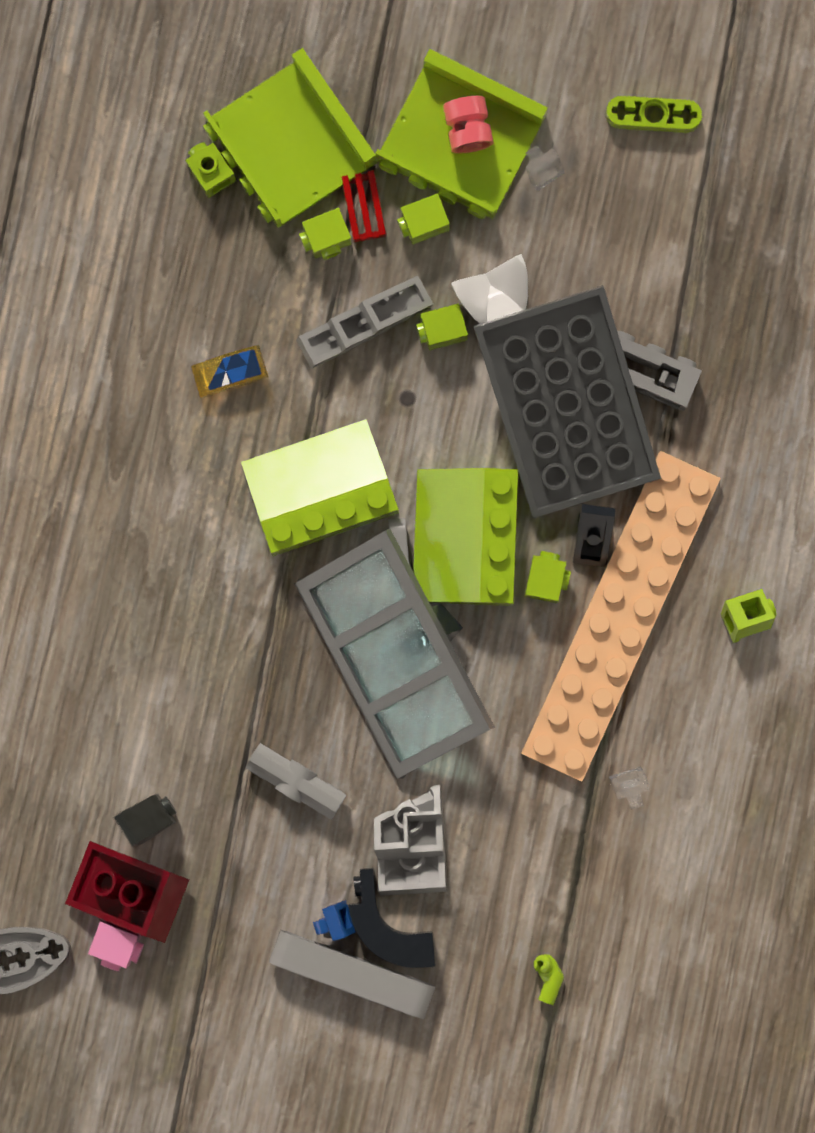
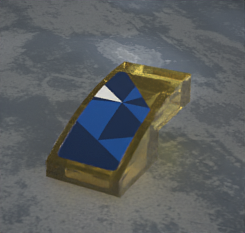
M259 345L230 352L191 366L200 398H207L234 387L240 388L269 377Z

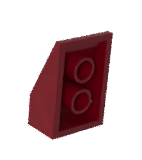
M89 841L65 904L144 937L165 943L190 879Z

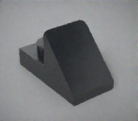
M582 504L581 513L578 516L573 563L606 567L616 508Z

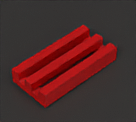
M374 170L367 171L365 174H354L355 178L349 181L348 175L341 176L354 243L386 237ZM369 181L378 231L372 232L363 187V182ZM354 183L357 185L365 233L359 234L350 189V184Z

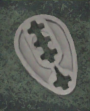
M10 927L0 929V958L2 957L1 952L4 951L9 957L18 954V948H22L24 953H30V958L25 961L26 966H21V963L17 961L9 965L10 970L5 971L4 966L0 965V994H9L28 988L53 973L69 956L70 943L64 935L43 928ZM53 939L56 944H62L63 950L58 953L59 958H54V955L51 953L38 954V951L51 945L50 940Z

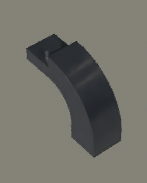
M374 868L360 869V876H354L355 897L362 896V902L349 903V912L354 928L363 943L377 956L392 964L409 968L435 967L433 932H402L389 926L383 920L377 908Z

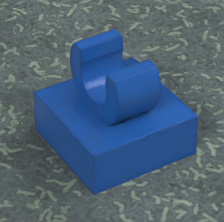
M346 900L323 908L325 918L313 922L317 935L330 931L333 941L345 938L356 932Z

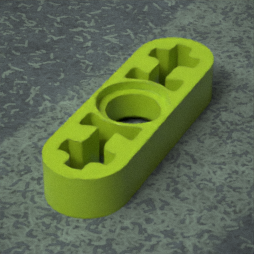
M617 96L611 99L607 105L606 119L612 127L617 129L690 133L699 126L702 119V110L692 100ZM618 105H624L625 111L635 112L636 105H641L638 114L639 122L634 121L635 114H626L624 120H619L618 115L612 113V111L617 110ZM650 106H657L663 112V119L657 123L649 122L645 118L644 111ZM668 107L674 108L672 114L681 115L684 109H689L690 115L695 116L689 124H684V120L681 117H673L672 124L666 123L669 117Z

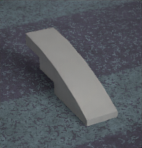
M415 276L362 301L359 306L337 315L326 324L298 336L296 341L312 369L403 323L431 307L433 302L420 278Z

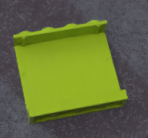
M303 48L292 54V64L211 116L207 110L203 112L207 122L203 125V128L212 142L219 140L225 149L221 152L224 160L231 169L234 167L238 168L243 176L239 181L249 196L255 193L261 202L257 206L259 212L267 223L273 220L277 228H280L343 186L341 176L348 175L349 181L355 178L354 174H362L377 164L375 153Z
M429 48L423 60V69L381 150L377 149L375 153L376 160L380 163L378 166L387 173L396 175L399 172L409 177L408 182L422 190H426L429 187L439 192L438 195L443 201L453 205L457 201L467 206V211L477 218L485 219L487 216L494 219L547 115L548 107ZM467 96L485 97L488 117L484 122L490 124L493 145L475 152L453 153L448 135L452 127L446 125L443 105L451 100Z

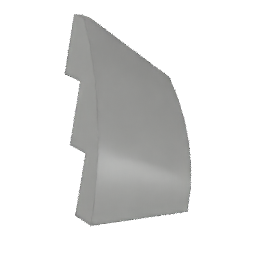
M434 785L430 788L429 792L414 800L409 799L399 804L395 810L386 811L374 818V851L378 858V891L380 896L447 892L445 836L440 785Z

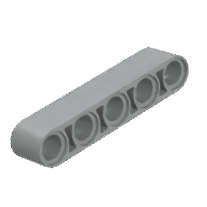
M280 930L269 963L421 1019H425L436 988L434 985L284 930Z

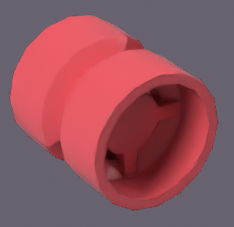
M467 96L451 100L443 105L446 125L452 127L448 135L453 153H470L493 145L490 124L484 122L488 117L485 97Z

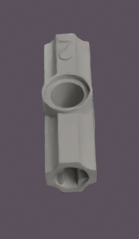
M261 743L255 749L245 767L263 780H267L275 785V789L298 803H305L331 820L347 796L333 785L319 779L317 774L293 759L289 761Z

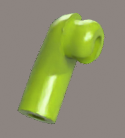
M548 954L539 955L535 958L533 964L535 971L539 973L544 982L538 1000L554 1005L564 980V975L556 959Z

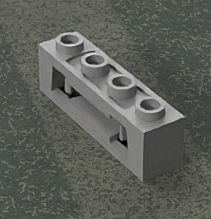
M617 331L625 358L656 371L659 368L664 369L657 385L653 384L655 379L629 369L635 392L684 411L702 370L695 368L697 364L685 357L678 356L676 360L666 356V350L650 343L645 347L635 343V337L623 331ZM669 372L676 374L677 377L670 375ZM665 386V387H667V388H669V389H672L673 392H672V391H669V390H667V389H665V388H662V387Z

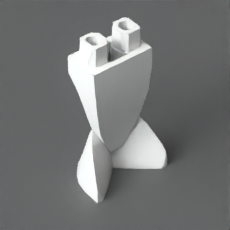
M522 254L513 257L486 274L460 279L451 283L460 303L480 324L526 310L528 274Z

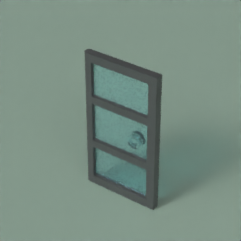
M391 529L383 531L305 578L298 579L295 583L302 600L396 779L404 778L409 772L495 727Z

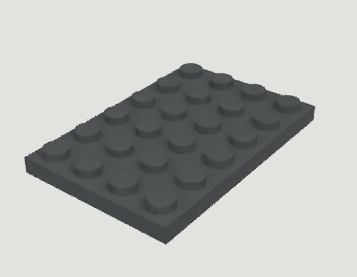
M603 285L474 326L533 518L661 479Z

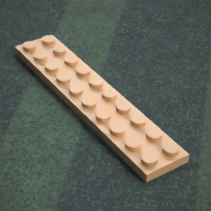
M659 451L656 457L661 479L644 484L521 752L522 755L581 782L587 773L721 479L662 451Z

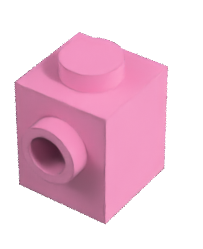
M103 920L99 923L88 954L102 959L100 965L119 971L120 967H129L131 961L134 963L138 962L144 944L139 942L141 935Z

